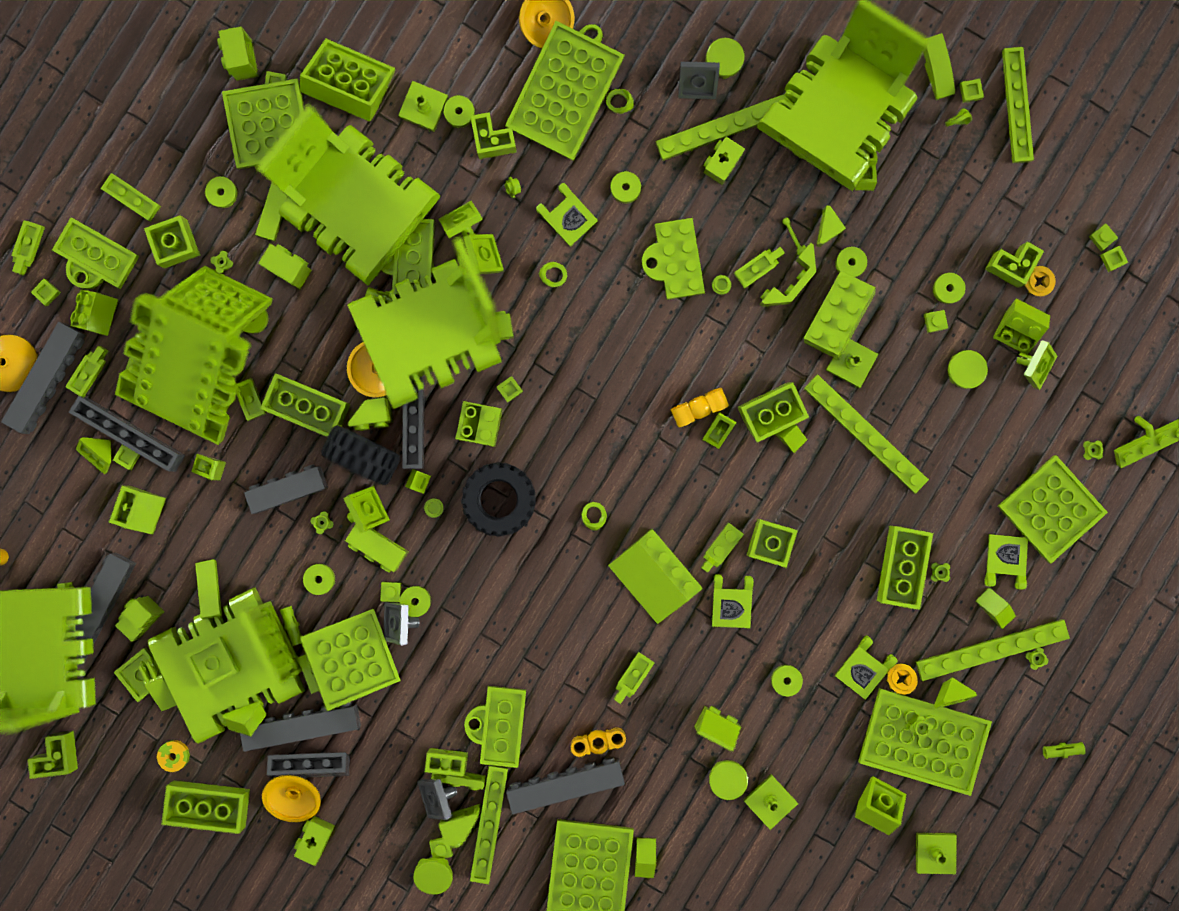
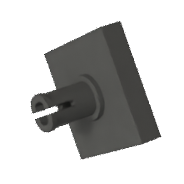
M681 62L678 98L716 99L720 63Z
M384 602L383 635L385 640L398 645H407L408 628H418L419 618L408 617V605Z
M421 779L417 781L428 818L441 820L451 818L452 815L447 799L457 795L456 787L450 785L443 788L440 779Z

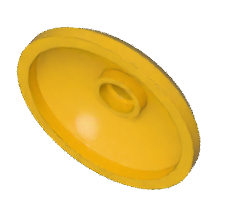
M524 0L519 14L520 28L525 38L534 46L543 48L555 21L573 29L574 11L569 0ZM541 15L545 17L543 22L540 20Z
M15 335L0 336V391H19L38 358L33 345L22 337ZM3 359L6 361L5 365L1 363Z
M362 342L353 349L348 358L347 375L350 383L359 393L365 396H386V391L364 342Z
M280 776L266 784L262 793V802L266 810L274 817L287 822H302L312 818L318 812L321 797L317 788L309 781L297 776Z

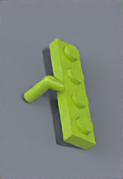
M1140 416L1135 417L1134 422L1145 429L1146 435L1115 449L1116 463L1120 468H1123L1179 441V419L1154 431L1152 424Z

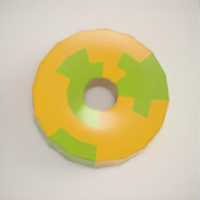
M178 740L166 742L157 753L158 764L168 772H176L185 767L190 757L188 747ZM171 753L176 755V759L171 757Z

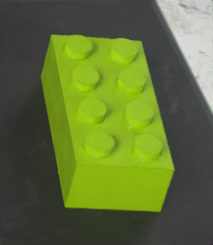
M840 271L804 336L805 344L839 360L872 301L876 287Z
M275 373L260 409L328 437L334 426H342L351 404Z
M889 526L876 601L920 610L933 533Z
M174 780L166 786L162 825L240 834L246 827L250 789Z

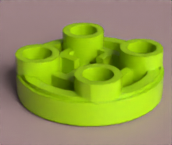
M720 38L709 46L705 61L720 63L719 77L727 79L740 71L745 56L743 48L737 41L731 38Z
M965 350L953 355L948 364L950 382L963 389L979 386L987 376L988 367L984 357L972 350Z
M732 760L719 761L710 772L709 784L714 794L719 798L734 800L745 792L748 785V776L745 769L739 763Z
M423 858L419 860L415 868L413 879L419 890L435 895L445 892L450 887L453 872L448 860L445 858Z

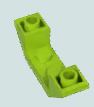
M812 243L807 247L803 245L796 253L799 257L795 261L807 271L803 269L796 277L799 281L795 286L791 284L784 292L786 296L775 287L771 291L767 289L760 297L762 299L760 303L762 307L790 304L816 273L814 245Z

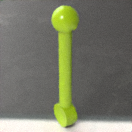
M784 218L783 224L787 226L798 252L801 246L790 226V219Z

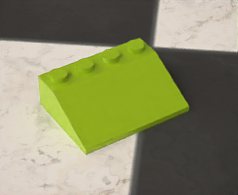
M325 39L300 75V91L370 122L381 104L395 68Z
M652 528L608 565L657 624L703 589Z

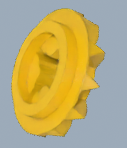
M1036 266L1024 286L1027 288L1028 293L1035 296H1045L1054 289L1056 283L1055 276L1049 268ZM1035 277H1036L1037 279H1039V278H1041V277H1044L1043 280H1042L1043 286H1042V285L1035 286V285H1036L1035 283L1037 282V280L1035 279Z
M896 664L887 672L886 681L889 683L890 689H893L896 694L906 695L915 690L918 679L915 671L910 666ZM907 675V677L904 680V683L901 682L897 684L899 676L902 677Z

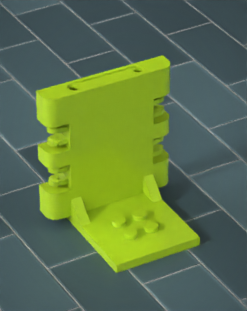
M859 0L839 42L830 36L823 35L808 54L806 67L815 76L803 70L800 73H795L784 89L786 91L785 96L795 104L793 105L785 99H780L778 103L774 102L758 123L757 128L853 192L869 169L868 162L870 156L861 150L860 147L870 153H875L876 151L880 153L890 139L889 132L891 131V127L881 118L891 124H895L897 121L901 123L917 101L916 93L904 84L930 40L870 1Z
M307 105L257 166V169L288 196L280 207L279 214L301 232L303 230L310 232L320 222L321 224L314 232L313 237L317 239L316 244L330 256L332 253L338 255L347 245L350 246L342 257V260L347 262L345 267L368 286L441 196L419 178L413 180L412 177H407L398 186V182L404 175L403 166L390 155L384 157L383 154H378L369 163L368 161L375 153V148L372 147L374 144L370 139L352 125L347 126L337 136L318 113Z
M462 238L453 240L460 266L453 259L431 268V273L436 283L432 284L429 275H426L424 280L428 286L421 289V284L416 279L413 282L417 291L414 292L409 280L405 279L394 284L400 296L399 299L396 298L393 290L389 291V296L392 300L390 303L385 304L384 297L379 295L377 297L381 306L377 307L372 294L347 304L393 409L418 399L411 381L415 380L419 390L423 389V384L419 377L426 375L428 383L433 385L435 383L430 373L434 372L441 388L455 383L448 365L451 364L454 373L458 374L460 372L458 365L455 363L456 361L462 359L464 367L470 369L471 367L467 360V357L470 356L477 373L501 363L499 352L495 346L501 341L494 306Z
M203 266L161 298L149 294L139 296L135 299L130 322L138 325V330L142 333H136V337L126 342L124 355L130 357L133 364L129 365V369H125L119 374L115 395L219 445L224 440L230 419L225 407L235 401L238 385L235 383L233 376L239 374L244 369L250 347L249 343L240 338L239 335L243 328L272 304L273 298L221 273H217L207 266Z
M91 587L0 590V732L16 731L79 713V708L96 705L95 678H78V676L85 675V670H77V664L85 663L84 658H77V656L93 653V638L76 639V636H83V631L76 630L75 625L83 623V619H75V616L92 613Z
M256 587L229 599L230 607L226 605L223 608L228 619L226 623H224L221 616L201 619L200 614L193 618L194 623L191 622L188 625L193 636L191 640L182 627L178 631L176 627L170 628L148 639L149 649L194 741L198 744L225 731L224 726L227 725L222 715L226 714L224 710L227 708L231 712L257 701H260L262 706H264L259 695L262 691L270 704L274 703V698L280 704L306 691L298 676L302 672L298 656L271 601L263 604ZM222 637L239 672L202 690L184 655Z

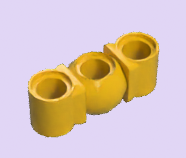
M717 388L706 393L705 396H699L690 400L689 403L685 402L673 407L671 412L677 426L683 427L694 422L695 419L708 416L711 411L712 413L727 408L729 404L723 389Z
M615 727L611 730H606V732L594 730L588 736L587 734L576 736L571 742V752L577 757H582L585 754L590 755L591 752L602 754L608 749L621 748L626 742L625 732L621 728ZM620 734L622 735V740L615 742L612 740V736ZM601 738L604 742L601 746H595L593 740ZM577 742H582L585 748L583 750H576L574 745Z

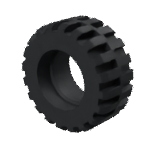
M338 425L331 429L321 450V455L327 460L381 485H387L390 482L400 461V455Z
M506 463L486 464L475 470L466 480L465 487L462 490L461 504H463V513L468 518L467 521L476 530L489 536H505L520 530L532 517L536 505V493L531 480L523 471ZM495 481L508 483L513 487L517 495V504L513 512L501 518L487 514L481 504V495L484 488Z

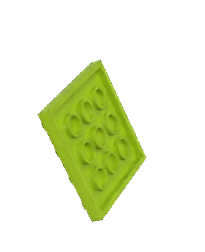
M298 79L222 91L236 168L243 169L258 166L303 112L304 104Z
M1057 455L1052 456L997 506L1050 564L1108 513Z
M374 609L299 637L327 711L401 681Z

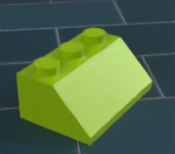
M793 382L783 384L737 407L745 425L756 442L762 441L809 418Z

